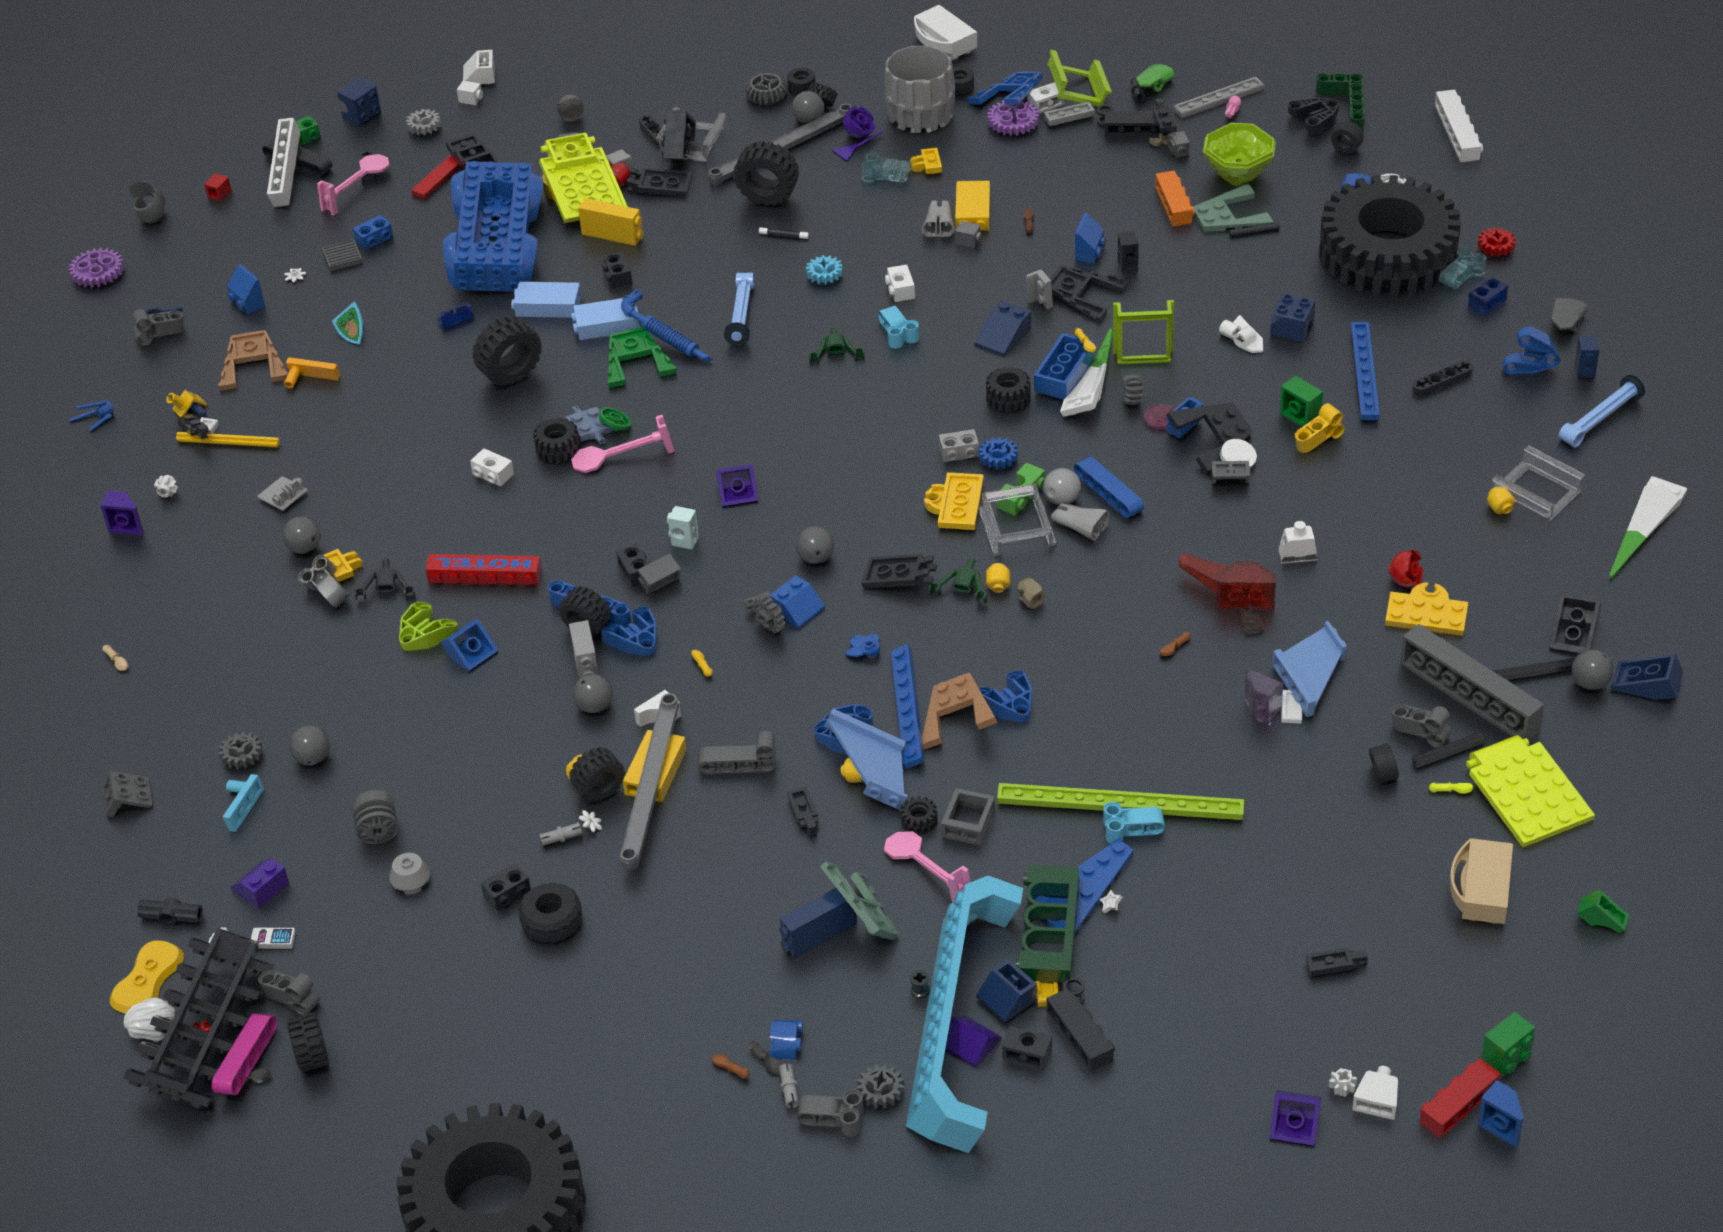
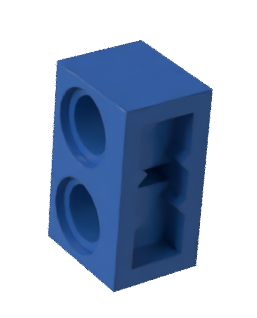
M381 215L352 228L355 242L364 250H368L393 238L391 224Z

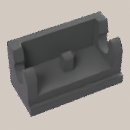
M1212 461V484H1216V479H1245V483H1249V461Z
M669 553L638 569V574L640 575L638 580L646 590V593L650 594L679 579L681 568Z

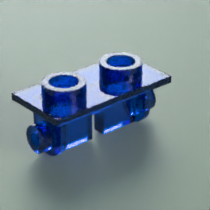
M464 302L455 306V312L452 308L441 311L437 321L446 329L475 317V315L470 310L472 309L471 304Z

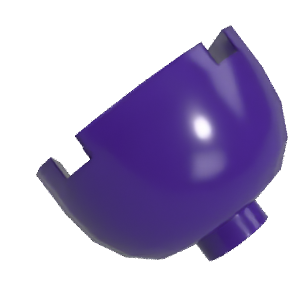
M854 105L844 115L843 126L850 136L865 138L874 131L876 124H873L874 118L864 107L857 108V105Z

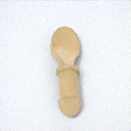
M110 645L103 646V652L112 661H115V667L120 671H126L129 667L127 660L119 657V654Z

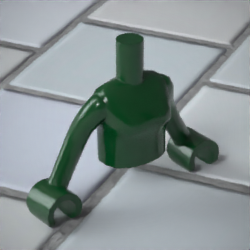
M831 328V335L822 339L817 352L809 353V363L811 364L813 360L819 363V357L824 352L825 346L829 354H840L845 351V344L847 349L854 354V359H857V356L865 358L864 349L861 347L854 348L846 336L837 334L836 328Z
M974 558L968 559L966 567L956 568L946 574L939 582H933L932 585H929L931 594L937 589V595H941L940 587L955 576L952 584L955 590L971 592L972 586L975 583L977 590L975 593L976 601L978 602L983 597V602H988L986 592L982 590L980 573L973 569L976 562Z

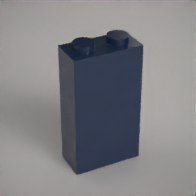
M834 888L780 918L781 946L786 953L789 952L793 958H796L856 925L857 914L839 890Z

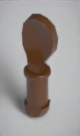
M1026 209L1023 213L1026 224L1025 230L1028 234H1031L1033 232L1032 219L1034 218V213L1031 209Z

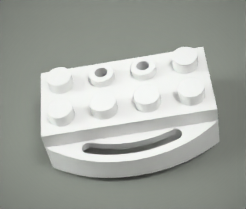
M937 5L914 16L917 38L926 46L943 50L951 59H957L960 55L970 53L971 50L977 48V31L942 6Z

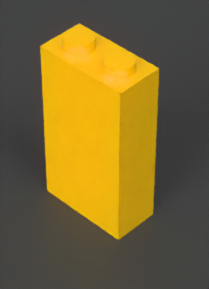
M957 181L956 229L961 221L980 225V231H989L990 181Z
M587 198L578 207L583 235L634 246L643 238L644 231L642 230V217H640L639 209Z
M647 730L623 779L625 795L636 797L652 730ZM679 735L671 736L655 801L663 802L687 751L685 737Z

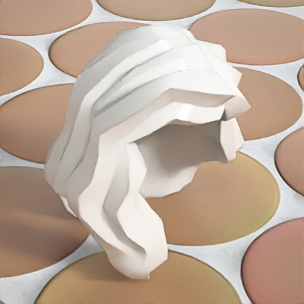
M148 998L138 1004H134L126 1012L124 1026L133 1038H144L155 1042L161 1041L166 1033L154 1030L155 1026L150 1025L151 1019L154 1015H159L173 1020L175 1006L159 998Z

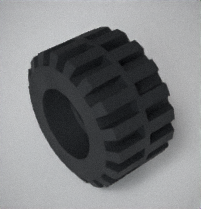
M1003 367L1002 369L998 368L996 371H992L987 376L986 400L993 409H998L1001 412H1015L1028 405L1031 399L1030 377L1025 371H1021L1019 368L1015 369L1014 367Z
M551 418L543 421L542 424H538L537 428L534 429L533 438L536 454L545 462H567L568 459H572L580 450L577 425L573 421H568L566 418Z
M584 586L573 588L558 607L559 616L568 628L571 623L588 620L592 637L598 634L611 617V611L604 598L594 592V590Z
M598 747L597 749L592 748L590 751L584 752L581 757L577 758V761L572 765L573 769L570 770V780L586 800L590 802L596 800L599 802L602 799H607L610 795L615 794L616 790H619L626 772L624 771V766L607 748Z
M313 1012L288 1019V1033L300 1071L305 1072L328 1065L329 1058L317 1015Z

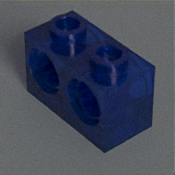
M1493 276L1469 292L1468 306L1485 315L1507 299L1509 285Z

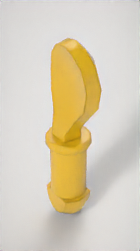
M1077 328L1075 336L1084 344L1083 348L1088 352H1095L1096 346L1089 341L1088 336L1083 333L1082 329Z
M692 650L691 655L698 662V667L702 669L705 676L710 677L713 674V670L710 669L707 661L704 660V654L699 650Z

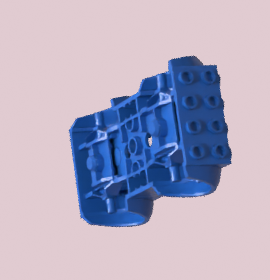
M472 161L466 162L465 170L452 176V202L455 215L459 218L458 231L451 232L444 237L443 255L449 283L455 290L514 292L518 288L519 282H531L537 250V238L528 233L529 223L537 219L543 187V178L533 172L532 164ZM493 217L500 218L498 221L491 220ZM490 238H497L495 242L489 241Z

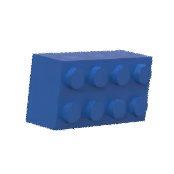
M1062 333L1034 374V391L1065 399L1076 387L1094 360L1095 352L1086 351L1083 348L1084 344L1081 343L1078 337Z

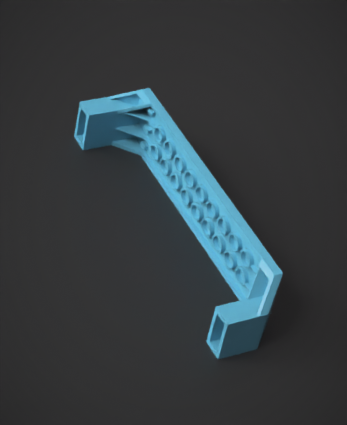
M985 876L964 886L961 892L958 891L954 904L950 903L946 916L943 919L906 1127L922 1136L967 1153L970 1152L985 1130L987 1111L958 1102L941 1078L966 927L979 918L1005 928L1021 905L1023 893L1022 887L991 876Z

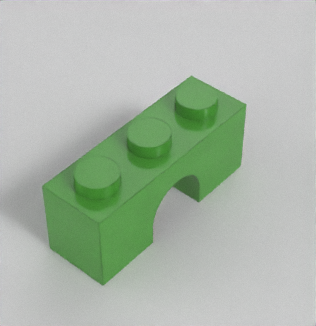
M1026 462L1016 473L1017 486L1005 484L996 494L997 508L1012 515H1016L1020 510H1023L1030 499H1033L1036 493L1043 488L1045 470Z

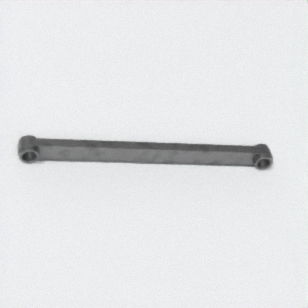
M842 104L838 109L771 142L775 145L779 144L782 146L781 148L788 150L842 123L844 115L852 106L850 104ZM738 158L720 167L711 168L709 170L711 185H721L723 181L733 177V170Z
M672 693L664 694L660 701L624 838L620 861L626 870H634L639 865L679 709L678 699Z

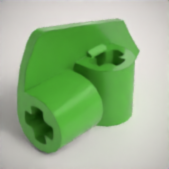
M1154 64L1142 72L1136 80L1139 87H1147L1159 92L1164 84L1175 77V73L1169 66Z

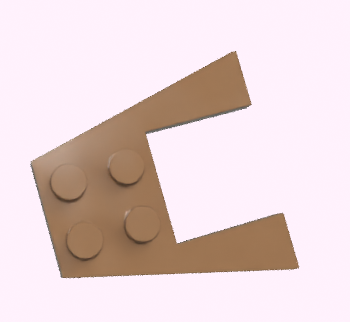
M266 330L231 336L227 349V358L224 361V370L221 372V381L218 386L220 391L237 388L235 364L269 359L272 382L286 379L288 373L278 357V353L274 349Z
M970 672L933 686L922 735L924 750L942 743L939 717L974 704L975 720L979 730L998 723Z

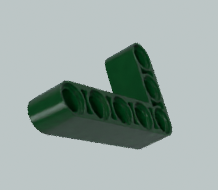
M1357 73L1318 74L1316 77V93L1320 95H1348L1349 121L1357 124L1363 132L1365 125L1363 76Z

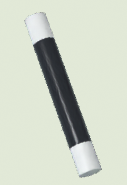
M759 228V234L800 239L809 238V233Z

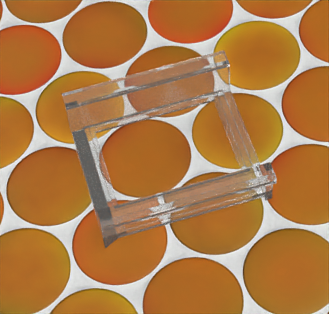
M674 107L673 110H680V108ZM719 113L714 124L696 122V128L710 131L702 143V152L690 150V153L685 155L687 159L707 161L708 153L721 130L724 129L723 121L726 113ZM665 124L656 137V142H659L660 156H662L661 150L665 142L663 141Z
M1528 445L1524 449L1522 462L1505 478L1498 474L1493 478V488H1507L1514 496L1516 502L1547 517V520L1551 521L1581 492L1585 474ZM1528 469H1531L1570 491L1556 504H1553L1514 482Z
M1037 483L982 493L983 506L979 507V511L994 556L1002 555V543L1045 535L1049 546L1056 545L1053 530L1038 492ZM1033 495V501L1043 528L1001 535L990 502Z

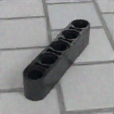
M275 138L262 147V152L270 159L273 158ZM298 146L295 163L296 169L321 177L333 167L328 157Z

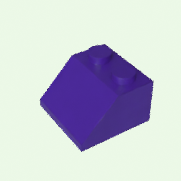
M753 464L716 470L722 506L758 501Z
M108 490L100 505L108 532L143 535V527L134 502L126 492Z
M269 858L257 864L231 886V890L260 908L287 886L289 881L285 867Z
M1277 1090L1275 1093L1270 1139L1315 1146L1322 1097Z

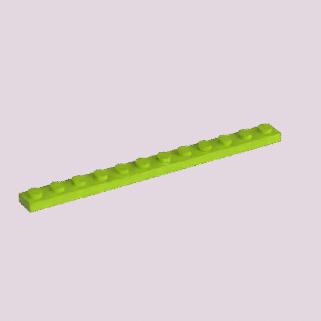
M999 783L997 804L1104 811L1105 804L1116 802L1121 805L1122 809L1158 807L1162 810L1163 815L1243 820L1244 799L1007 783Z

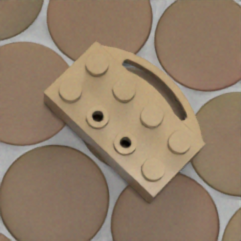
M1470 838L1457 852L1450 872V891L1455 904L1462 912V919L1505 924L1513 850L1512 843ZM1464 862L1466 864L1460 879L1461 896L1454 883V877L1459 864Z

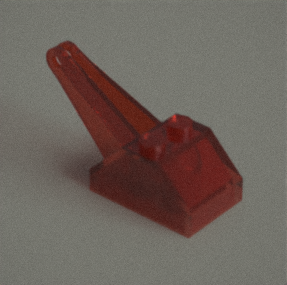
M1188 553L1179 555V567L1217 594L1216 610L1274 611L1276 575L1258 562L1236 561L1232 565L1226 566L1195 557Z

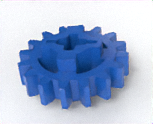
M992 437L991 441L985 440V444H980L979 460L983 461V465L989 464V468L995 466L998 469L1002 466L1005 469V465L1012 466V462H1016V458H1018L1017 445H1014V441L1008 442V438L1001 440V437H998V440H995Z

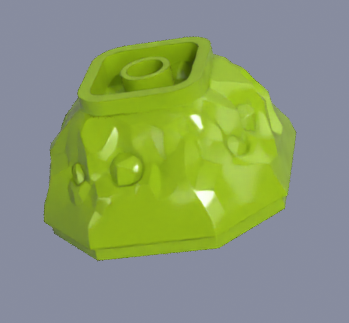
M1230 123L1207 134L1203 153L1213 170L1230 184L1240 186L1257 178L1265 170L1266 165L1272 162L1276 142L1273 137L1254 124Z

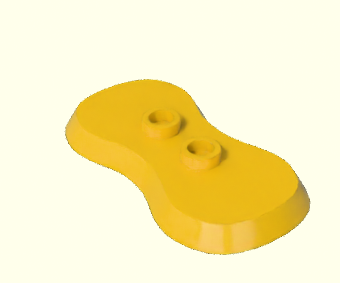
M151 941L145 944L136 957L132 972L113 989L110 995L111 1007L126 1014L134 1004H138L148 998H158L163 982L176 971L178 964L183 963V950L165 941Z

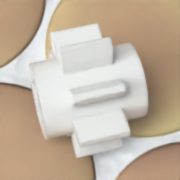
M169 475L160 476L154 484L157 487V494L161 497H172L173 493H176L178 486L175 485L176 480Z
M1340 1068L1336 1073L1331 1072L1329 1088H1334L1335 1095L1338 1094L1346 1097L1350 1092H1355L1357 1077H1352L1351 1070Z

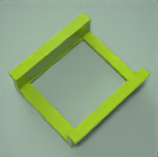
M1050 50L1051 57L1047 66L1050 67L1057 86L1058 98L1079 103L1090 102L1091 105L1097 107L1103 105L1107 94H1111L1112 91L1100 61L1093 60L1089 71L1061 65L1057 51ZM1064 72L1088 77L1095 97L1065 91L1064 89L1068 81Z
M1167 300L1166 311L1121 312L1120 302L1113 303V354H1117V364L1171 362L1170 356L1171 352H1173L1174 300ZM1166 320V355L1122 356V322Z

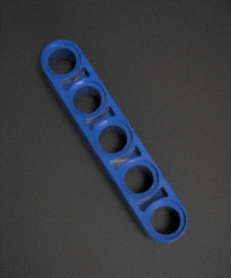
M1089 456L1074 465V471L1078 477L1124 517L1129 518L1144 510L1142 499L1093 457Z
M562 581L551 582L548 585L551 604L559 607L564 598L577 586ZM601 595L611 611V617L606 624H618L627 628L628 624L631 623L629 606L626 603Z

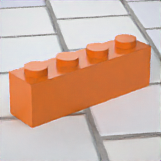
M1175 171L1156 173L1155 188L1172 226L1192 223V216L1195 214L1194 207L1190 206L1189 196H1186L1185 187L1181 186L1180 177H1177Z

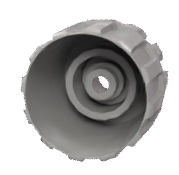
M925 45L909 46L897 50L887 59L885 63L884 95L887 114L891 124L898 123L897 128L903 131L909 127L911 128V133H921L923 128L927 132L938 130V126L941 128L946 126L950 119L953 118L955 107L953 65L951 58L943 50Z

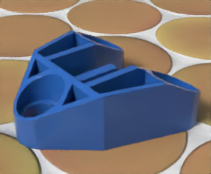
M1524 327L1517 333L1516 337L1519 346L1524 347L1525 351L1507 356L1502 364L1504 372L1507 374L1538 373L1557 366L1560 363V357L1548 334L1534 327ZM1550 356L1556 357L1555 359H1548Z
M647 606L639 607L632 612L634 624H628V628L625 629L622 625L609 624L600 630L604 643L624 653L650 656L656 651L657 626L651 610ZM646 644L652 645L649 648L644 647Z
M1018 670L1007 674L1006 682L1008 689L1005 687L1000 693L997 689L990 687L979 688L994 716L1015 722H1026L1030 719L1032 687L1023 671ZM1023 710V711H1025V712H1027V713H1026V714H1020V713H1018V711Z
M851 704L833 708L866 724L872 725L873 723L872 712L863 705ZM830 711L815 726V740L831 751L847 754L834 732L824 727L831 713Z

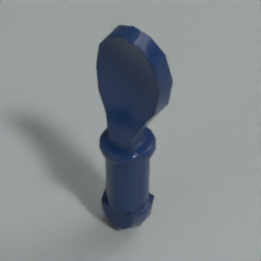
M180 305L164 307V309L156 306L148 308L146 312L148 315L169 311L181 312L183 308Z
M192 403L190 409L196 412L198 416L205 417V409L199 407L197 403Z

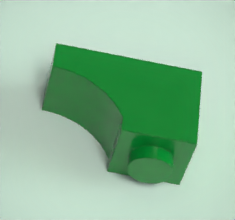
M1600 889L1582 897L1577 910V914L1590 926H1606L1617 933L1625 931L1629 919V914Z

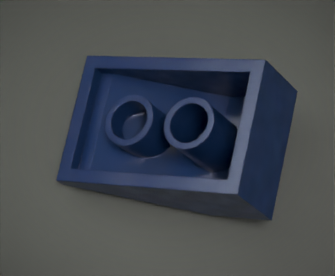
M1001 300L992 309L974 345L1005 356L1031 328V311Z
M1676 654L1619 661L1611 689L1654 700L1676 698L1683 669Z

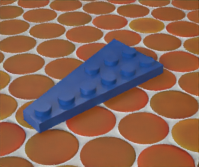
M1117 839L1078 866L1080 881L1075 933L1081 929L1087 916H1090L1099 904V899L1104 897L1107 888L1114 883L1117 874L1124 869L1133 856V849L1121 839ZM1042 895L1034 898V900L1041 903L1067 904L1068 896ZM1041 919L1049 927L1065 928L1066 920Z

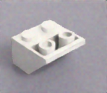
M492 50L476 51L463 65V81L486 85L495 83V63Z

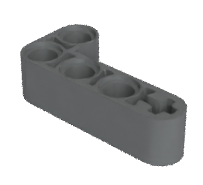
M762 731L757 734L756 745L703 747L698 752V770L705 774L772 771L776 765L775 737L769 731Z

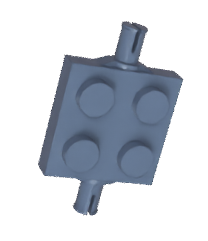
M576 405V407L573 406L572 408L574 414L565 416L568 421H573L577 425L580 442L596 439L602 445L606 442L603 435L613 432L612 427L599 421L600 410L597 407L582 411Z

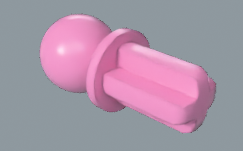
M1232 96L1226 105L1225 116L1229 119L1238 112L1241 106V99L1238 96Z

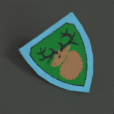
M354 301L334 318L332 322L338 333L345 340L361 344L364 320Z

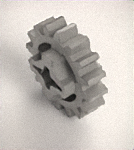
M421 109L420 112L416 110V113H410V116H407L408 131H412V134L416 132L417 135H426L427 132L431 134L433 130L437 131V128L441 127V118L435 110L431 112L430 109Z

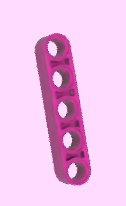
M252 1014L212 1080V1090L214 1093L237 1095L275 1033L277 1019L274 1015Z

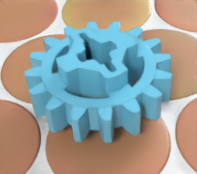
M822 255L820 258L816 257V260L811 259L806 267L808 279H812V282L817 281L818 284L821 282L827 284L828 281L833 283L834 279L839 280L843 272L841 261H837L836 257L832 259L830 255L827 258Z

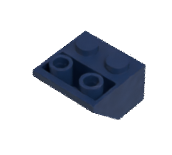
M1007 959L992 969L977 992L976 997L1005 1023L1037 1001V984L1010 959Z

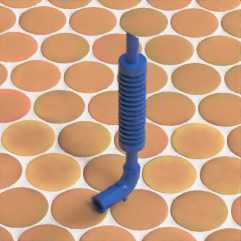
M636 289L630 295H626L625 298L623 297L621 302L623 313L640 321L644 330L690 358L695 355L705 362L713 360L712 357L698 349L699 345L678 331L657 320L652 315L645 317L635 311L634 304L643 298L641 291L638 292V289Z

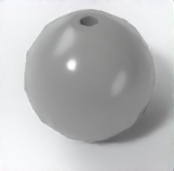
M1057 468L1045 477L1043 491L1046 498L1056 505L1061 503L1071 504L1080 495L1081 481L1078 475L1070 469Z

